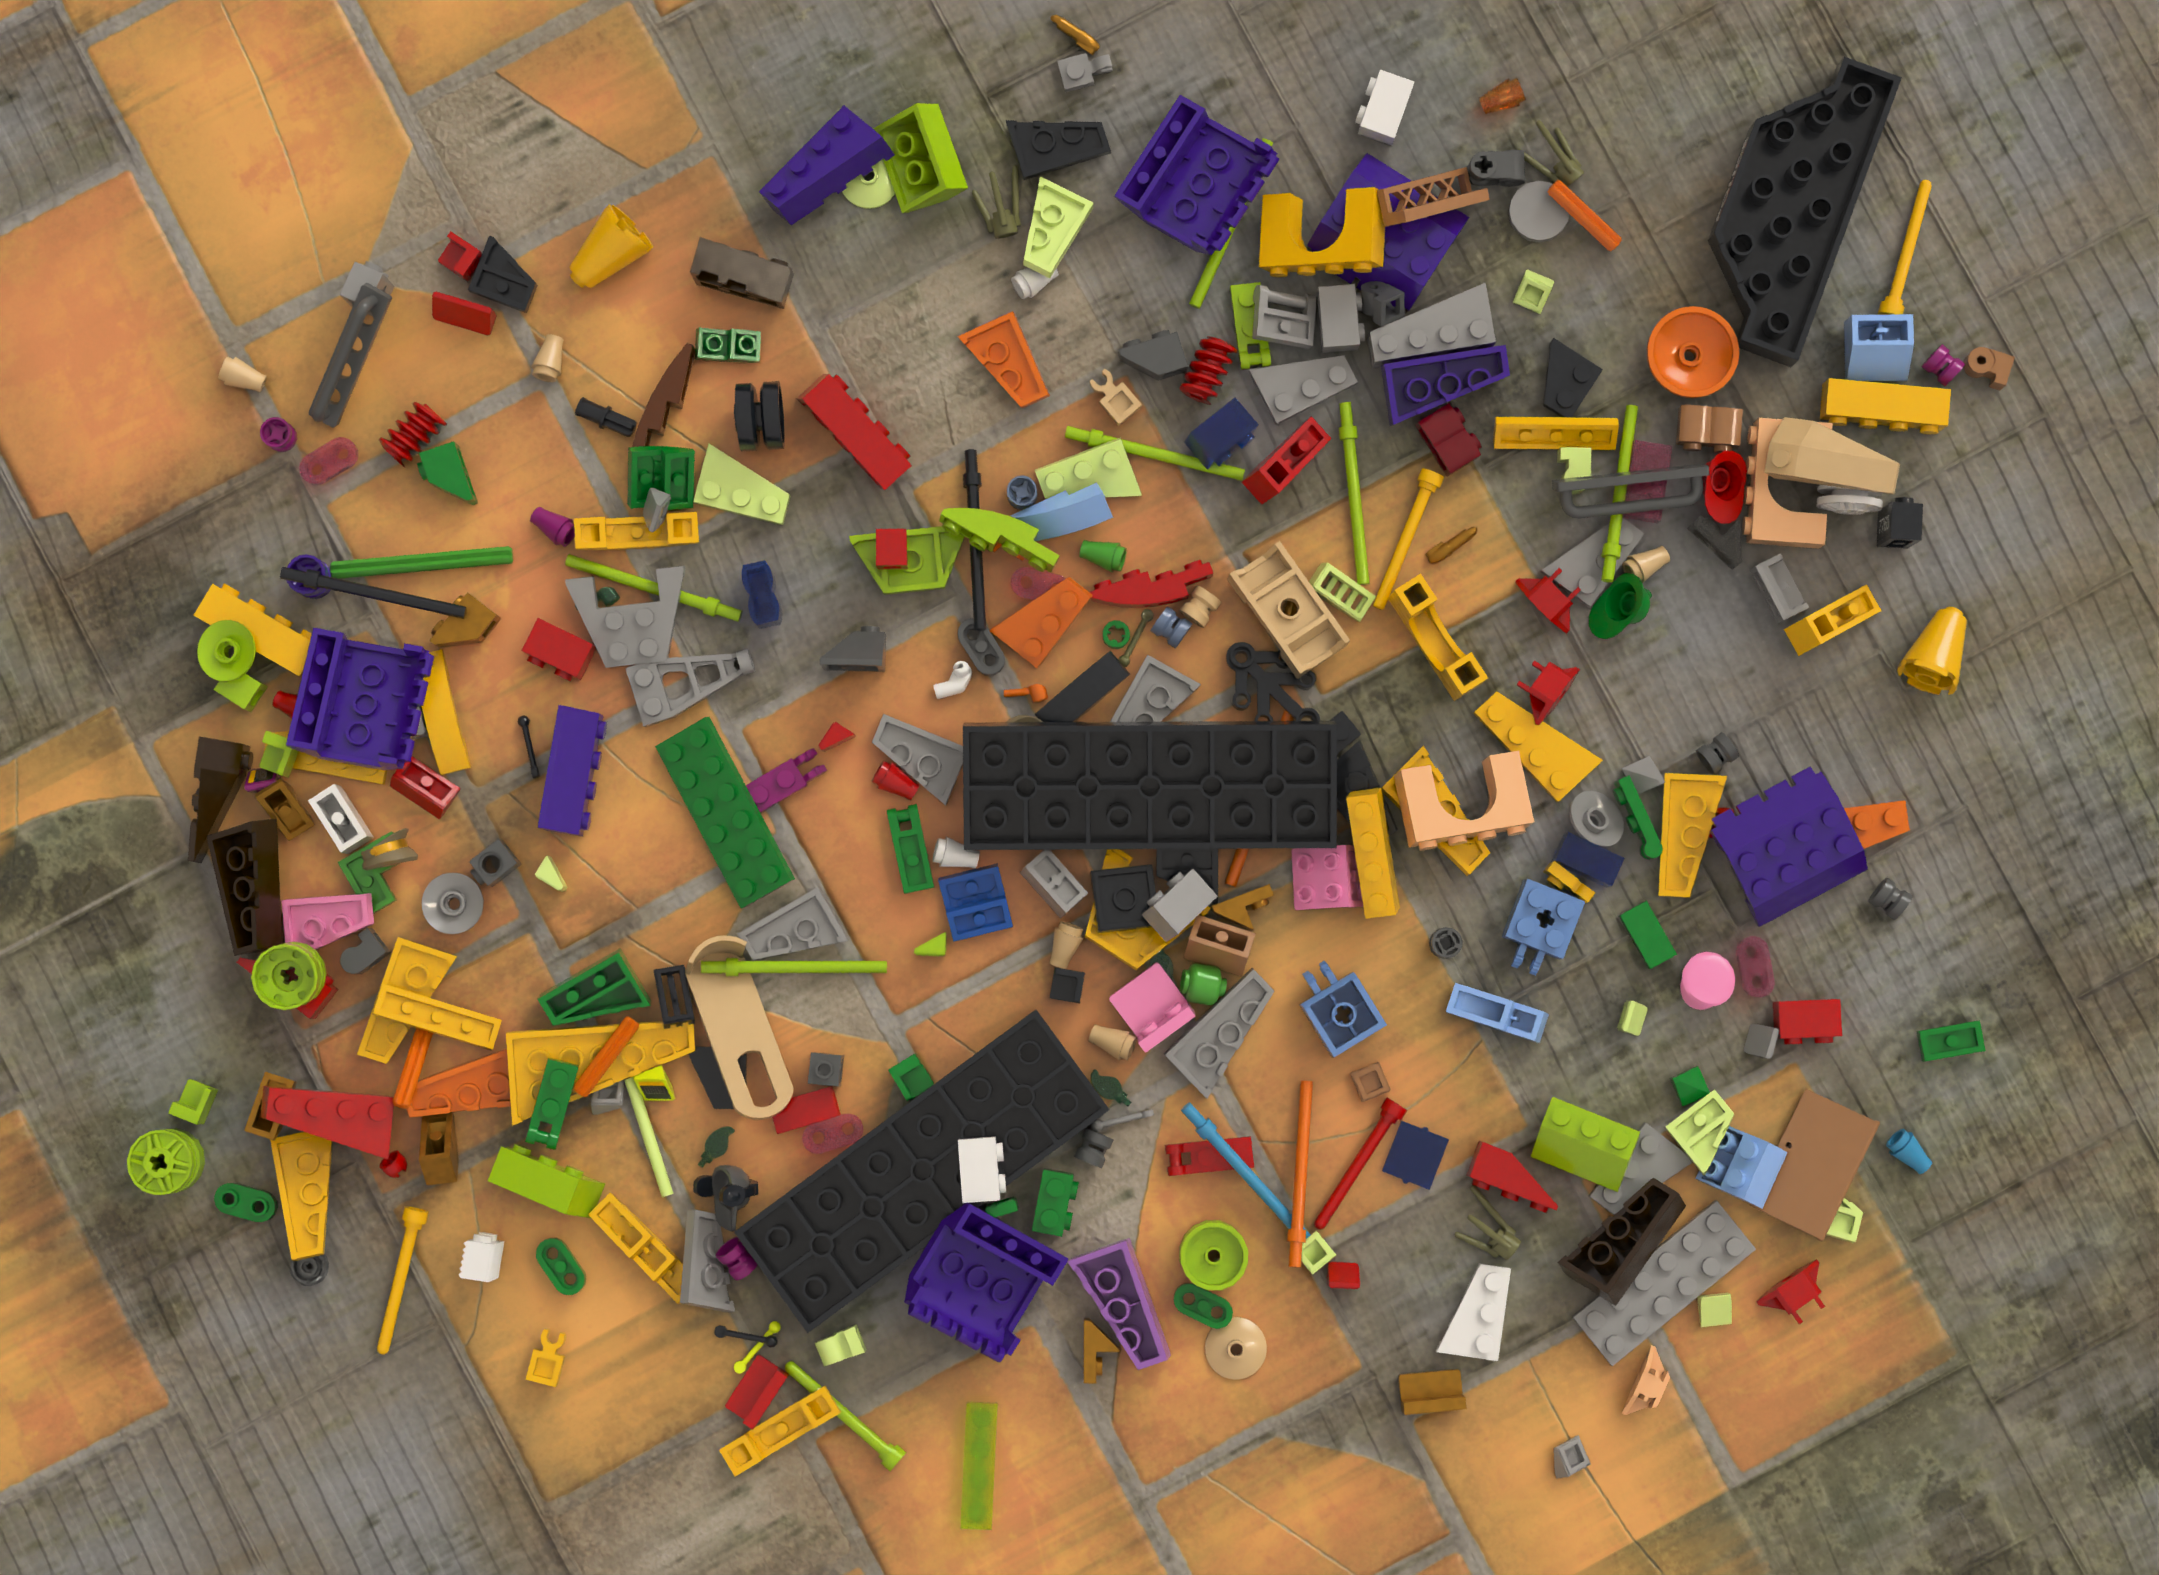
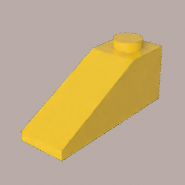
M1866 584L1785 628L1784 631L1798 656L1881 612V609Z

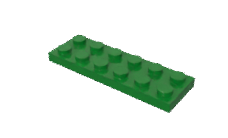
M704 717L655 746L741 909L795 880L710 717Z

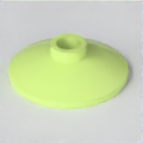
M883 159L872 166L873 171L871 172L874 173L872 180L867 181L860 174L846 184L848 188L843 190L842 193L848 201L861 208L873 209L885 205L894 197L895 192Z

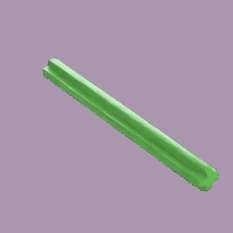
M506 546L334 561L330 564V571L333 578L339 579L511 564L513 562V551L511 547Z

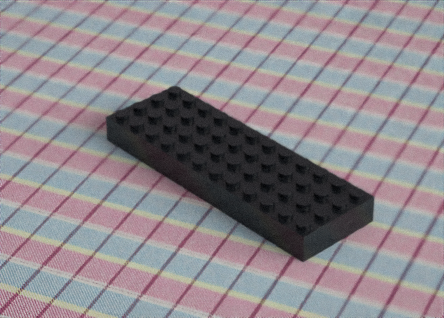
M1335 721L964 723V850L1337 848V724Z
M1036 1009L734 1233L800 1324L809 1333L924 1248L940 1222L966 1204L962 1203L958 1139L996 1136V1143H1003L1004 1161L998 1162L999 1174H1005L1007 1186L1110 1109ZM972 1202L970 1204L978 1208L985 1202Z

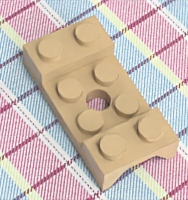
M1280 541L1258 559L1244 568L1229 574L1228 582L1244 604L1247 603L1280 649L1281 657L1297 679L1349 644L1350 639ZM1285 601H1291L1296 604L1298 612L1293 616H1287L1282 612L1281 604Z

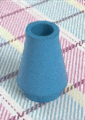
M1900 1129L1887 1141L1886 1146L1890 1149L1889 1154L1914 1169L1918 1174L1926 1172L1932 1165V1160L1928 1158L1912 1132Z

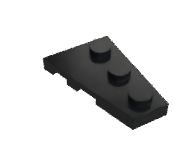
M1006 120V126L1024 180L1111 154L1102 122L1065 121L1064 123H1045V121L1017 122Z
M1361 740L1337 759V809L1349 823L1350 819L1346 800L1349 793L1380 788ZM1382 792L1390 837L1398 828Z

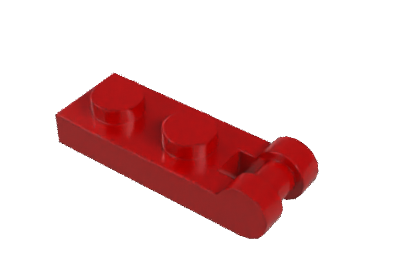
M1251 1136L1224 1139L1250 1168H1254ZM1208 1140L1165 1145V1152L1169 1154L1170 1166H1167L1168 1176L1234 1170ZM1190 1152L1191 1164L1182 1165L1181 1153Z

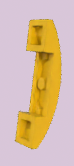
M697 512L667 513L664 522L654 532L648 530L644 517L574 518L576 550L645 549L699 543Z
M440 649L429 652V654L434 655L430 677L423 678L424 681L428 682L424 705L421 707L440 775L469 769L471 764L465 739L462 737L444 651Z
M823 1386L755 1426L753 1430L747 1431L719 1449L736 1477L803 1434L840 1414L841 1411L827 1387Z

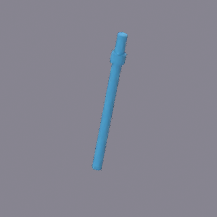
M1190 1102L1187 1103L1181 1111L1194 1124L1198 1135L1203 1140L1207 1139L1287 1228L1291 1229V1212L1216 1131V1125L1209 1118L1205 1119ZM1306 1230L1307 1239L1311 1234Z

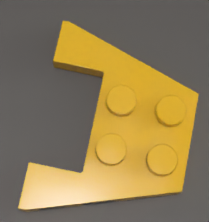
M1107 849L1101 870L1128 867L1133 857L1120 849ZM1093 901L1084 937L1134 970H1137L1192 927L1195 919L1178 935L1167 942L1163 940L1153 927L1098 933ZM1207 906L1199 915L1204 917L1211 908Z

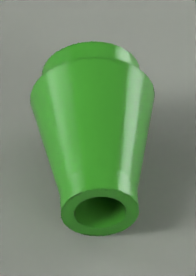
M1084 540L1079 557L1110 572L1114 570L1121 571L1126 559L1127 548L1121 547L1120 543Z

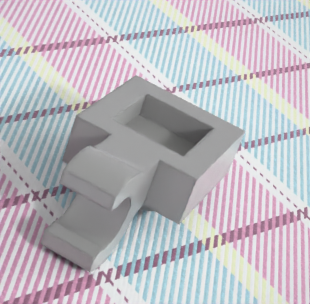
M1087 53L1057 61L1065 93L1095 85L1093 76L1113 71L1109 54L1099 56L1092 61L1088 60Z

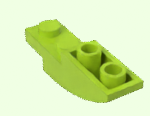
M976 508L943 509L940 515L939 522L943 524L942 527L947 532L958 536V534L970 539L969 543L978 550L985 551L987 549L992 552L999 542L1002 544L1001 547L1004 551L1013 556H1018V554L1029 560L1028 564L1041 572L1047 570L1051 573L1060 555L1035 541L1039 529L1008 515Z

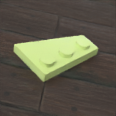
M1040 176L1023 265L1051 278L1093 210L1094 203Z
M1121 437L1035 469L1045 499L1065 490L1070 495L1096 482L1105 497L1142 496Z
M708 443L693 502L698 505L783 525L791 497L790 494Z

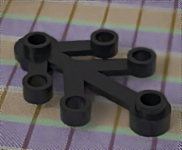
M1245 642L1235 643L1228 649L1226 662L1235 671V694L1232 698V705L1235 709L1240 711L1246 710L1251 703V696L1247 692V677L1249 674L1257 681V715L1254 721H1258L1260 717L1273 721L1270 715V695L1295 721H1301L1305 717L1311 721H1320V716L1316 710L1302 708L1279 686H1298L1303 690H1309L1316 681L1315 674L1312 671L1304 674L1312 680L1310 684L1305 685L1301 682V677L1297 679L1293 673L1265 672L1258 665L1276 663L1279 668H1289L1286 663L1280 662V650L1255 651L1250 644ZM1242 653L1246 656L1247 661L1239 663L1235 656ZM1244 696L1247 699V703L1239 705L1236 702V697Z

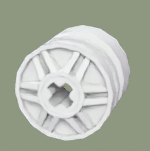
M1819 485L1817 488L1819 493L1826 495L1817 498L1816 506L1820 509L1848 515L1882 510L1883 501L1874 497L1881 496L1883 493Z

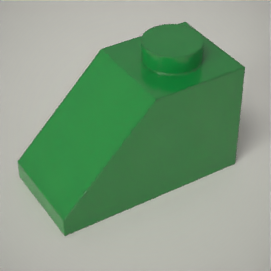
M454 441L419 453L422 462L417 463L423 480L428 479V482L434 487L471 505L478 503L460 447Z

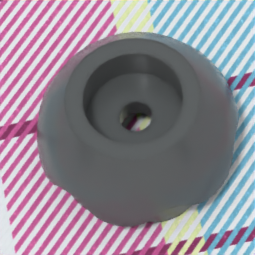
M324 1254L297 1261L291 1260V1276L303 1286H313L322 1282L327 1276L329 1269L327 1256ZM309 1263L312 1264V1269H308L307 1265Z

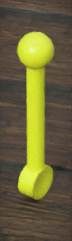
M772 1321L769 1324V1330L763 1337L778 1333L781 1329L780 1323ZM757 1342L742 1361H737L734 1364L735 1372L739 1374L745 1372L747 1363L765 1343Z

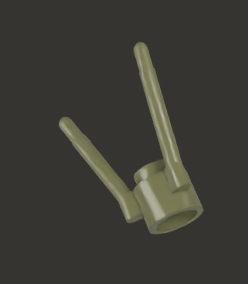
M1538 120L1536 125L1561 161L1553 167L1556 171L1554 174L1525 152L1524 160L1547 176L1553 183L1561 180L1568 187L1584 174V171L1580 168L1582 165L1575 158L1560 128L1557 127L1554 131L1564 152L1542 121Z
M1016 165L1012 167V214L1010 209L1004 210L995 172L991 171L989 173L997 212L992 213L993 219H991L976 190L972 191L976 204L987 224L988 232L994 233L995 239L1013 236L1018 233L1017 227L1021 226L1019 217L1018 166Z
M1471 1186L1470 1190L1503 1230L1498 1228L1493 1231L1482 1221L1470 1214L1467 1217L1468 1220L1490 1236L1488 1243L1491 1246L1460 1232H1455L1454 1235L1456 1238L1488 1252L1494 1258L1500 1255L1505 1260H1508L1518 1249L1521 1240L1514 1236L1516 1230L1504 1221L1476 1186Z

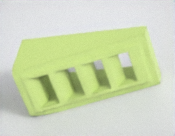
M1328 562L1321 563L1309 581L1322 600L1357 622L1362 620L1376 598L1374 594ZM1328 574L1331 577L1324 588H1322L1320 585ZM1337 581H1339L1341 585L1333 596L1330 592ZM1350 588L1352 591L1343 603L1341 598L1347 589ZM1358 594L1363 596L1355 610H1353L1351 605Z

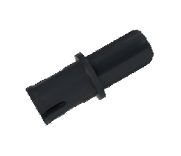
M584 397L580 399L575 410L576 416L599 424L600 429L606 427L626 437H630L636 428L637 423L635 420L612 411L610 406L605 408Z

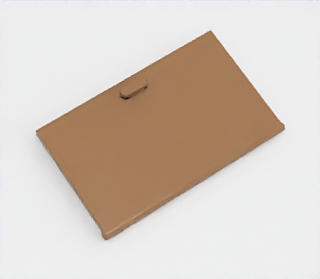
M1805 1089L1778 1145L1779 1148L1788 1153L1764 1207L1761 1209L1752 1204L1749 1205L1816 1237L1819 1241H1823L1880 1122L1874 1121Z

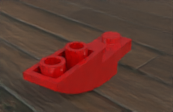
M1201 560L1186 564L1184 566L1185 571L1173 574L1172 570L1155 576L1156 581L1151 582L1148 571L1140 573V570L1136 569L1123 574V580L1113 584L1109 579L1093 585L1095 590L1090 591L1093 595L1091 601L1122 608H1146L1172 604L1188 599L1189 594L1186 586L1211 578L1214 573L1210 562L1202 564Z

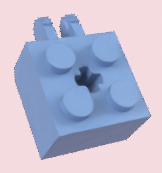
M1523 880L1502 934L1503 938L1518 943L1511 966L1518 969L1523 962L1527 947L1536 950L1534 959L1529 967V973L1536 976L1545 954L1559 960L1563 959L1585 901L1533 880ZM1546 912L1550 922L1549 924H1544L1543 928L1539 926L1540 920L1536 919V916Z
M1324 960L1319 963L1320 970L1331 985L1321 991L1313 974L1306 971L1302 975L1314 996L1299 1005L1330 1056L1336 1057L1387 1024L1356 974L1351 972L1342 979L1337 980ZM1340 1006L1342 1009L1348 1008L1350 1010V1013L1347 1015L1349 1020L1347 1023H1343L1342 1020L1337 1021L1335 1018L1338 1014L1337 1008Z

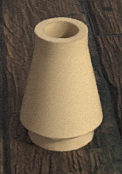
M552 334L546 335L545 341L531 365L533 369L532 375L535 378L546 382H556L557 376L561 375L563 338Z
M228 356L224 360L218 376L219 380L224 381V385L255 390L257 392L262 391L267 378L266 375L261 374L239 358L235 357L233 359Z
M1663 546L1627 557V561L1622 563L1624 573L1635 574L1644 583L1663 565L1670 562V556Z
M1060 921L1059 927H1055L1052 955L1049 962L1051 965L1067 969L1070 960L1084 939L1082 936L1083 928Z
M1095 1024L1088 1041L1094 1043L1118 1060L1121 1058L1128 1060L1134 1050L1137 1038L1132 1036L1129 1031L1101 1027Z

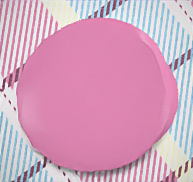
M1703 952L1696 954L1682 970L1681 995L1685 1003L1693 1009L1705 1010L1721 1005L1733 993L1735 986L1734 970L1728 960L1717 953Z

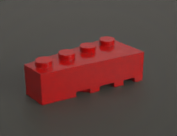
M823 374L797 400L803 406L807 404L813 411L814 418L824 428L830 430L838 444L846 452L854 456V461L882 490H886L912 466L907 460L911 457L910 454L899 443L894 446L887 438L890 434L880 421L877 420L875 423L871 421L866 415L869 409L858 397L852 400L845 392L849 387L837 374L834 377L830 374Z
M263 1086L260 1117L388 1159L394 1097Z

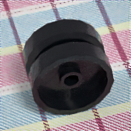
M779 381L763 382L760 388V402H758L756 389L752 383L736 384L734 419L741 452L757 451L760 445V431L763 432L764 444L769 450L784 449V410Z

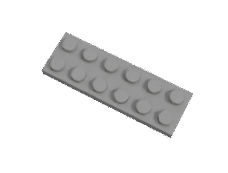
M1714 1200L1656 1248L1616 1306L1597 1295L1576 1312L1572 1318L1608 1363L1614 1366L1754 1252L1756 1248L1719 1202Z

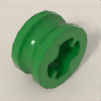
M1114 620L1104 627L1103 640L1108 647L1120 649L1128 643L1130 631L1125 623ZM1112 627H1115L1116 630L1123 629L1125 635H1121V638L1124 640L1119 643L1115 639L1110 641L1107 636L1111 635L1109 630Z

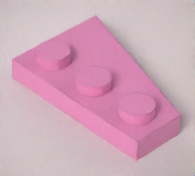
M371 893L281 900L285 943L293 941L305 943L317 950L374 924Z

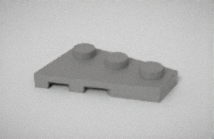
M1147 655L1110 722H1161L1198 689L1201 684Z
M883 714L872 743L946 806L963 765V746Z
M818 887L737 933L740 939L747 941L745 948L752 960L849 941Z

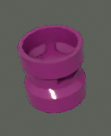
M1941 344L1921 367L1928 373H1934L1937 376V381L1945 387L1960 372L1965 363L1959 358H1953L1949 354V349ZM1948 362L1945 368L1941 370V368Z
M279 417L267 419L260 428L262 441L275 451L286 452L291 450L297 441L295 429Z
M738 1237L728 1240L716 1252V1258L721 1264L728 1266L729 1274L736 1281L748 1276L758 1266Z

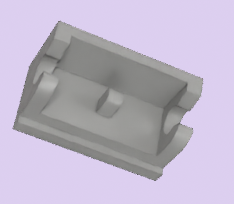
M1781 553L1750 569L1777 624L1809 608L1786 567Z
M1043 850L1020 872L1060 919L1088 894L1051 850Z

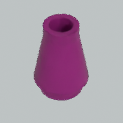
M537 507L532 513L530 522L536 525L555 545L561 544L565 547L574 539L575 530L572 519L550 512L542 507Z

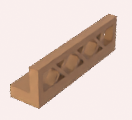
M1467 167L1377 190L1385 227L1490 200L1487 188L1472 191ZM1455 176H1458L1461 194H1458L1451 187ZM1434 183L1441 188L1438 199L1430 193ZM1413 188L1420 194L1417 205L1410 199ZM1390 193L1400 200L1394 212L1390 202Z

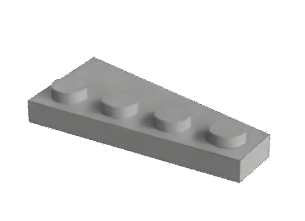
M1251 968L1225 993L1224 997H1221L1163 1053L1206 1099H1208L1213 1091L1212 1088L1219 1077L1223 1075L1228 1067L1227 1064L1235 1051L1243 1043L1250 1027L1254 1025L1273 995L1274 990Z

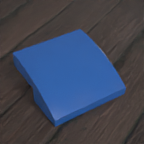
M998 863L938 878L953 942L1013 927Z

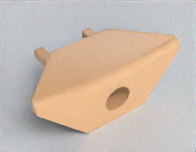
M1651 1345L1622 1410L1624 1415L1646 1407L1651 1409L1657 1407L1669 1382V1373L1664 1370L1657 1349L1653 1345Z

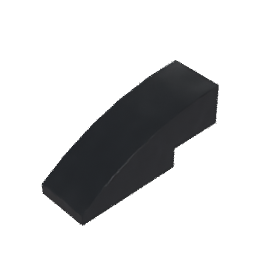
M1109 651L1042 707L1035 716L1043 722H1075L1126 679L1130 673L1115 655Z

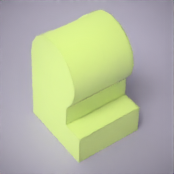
M1560 447L1557 450V463H1566L1565 472L1561 479L1591 476V448ZM1584 489L1572 490V494H1579Z
M857 1324L815 1342L823 1366L865 1353L867 1350Z

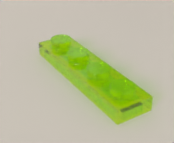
M967 1402L960 1529L992 1530L998 1403Z

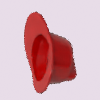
M1724 450L1705 464L1709 466L1710 475L1702 476V493L1704 494L1707 512L1712 519L1720 524H1729L1738 518L1742 510L1747 468L1740 454L1735 451Z

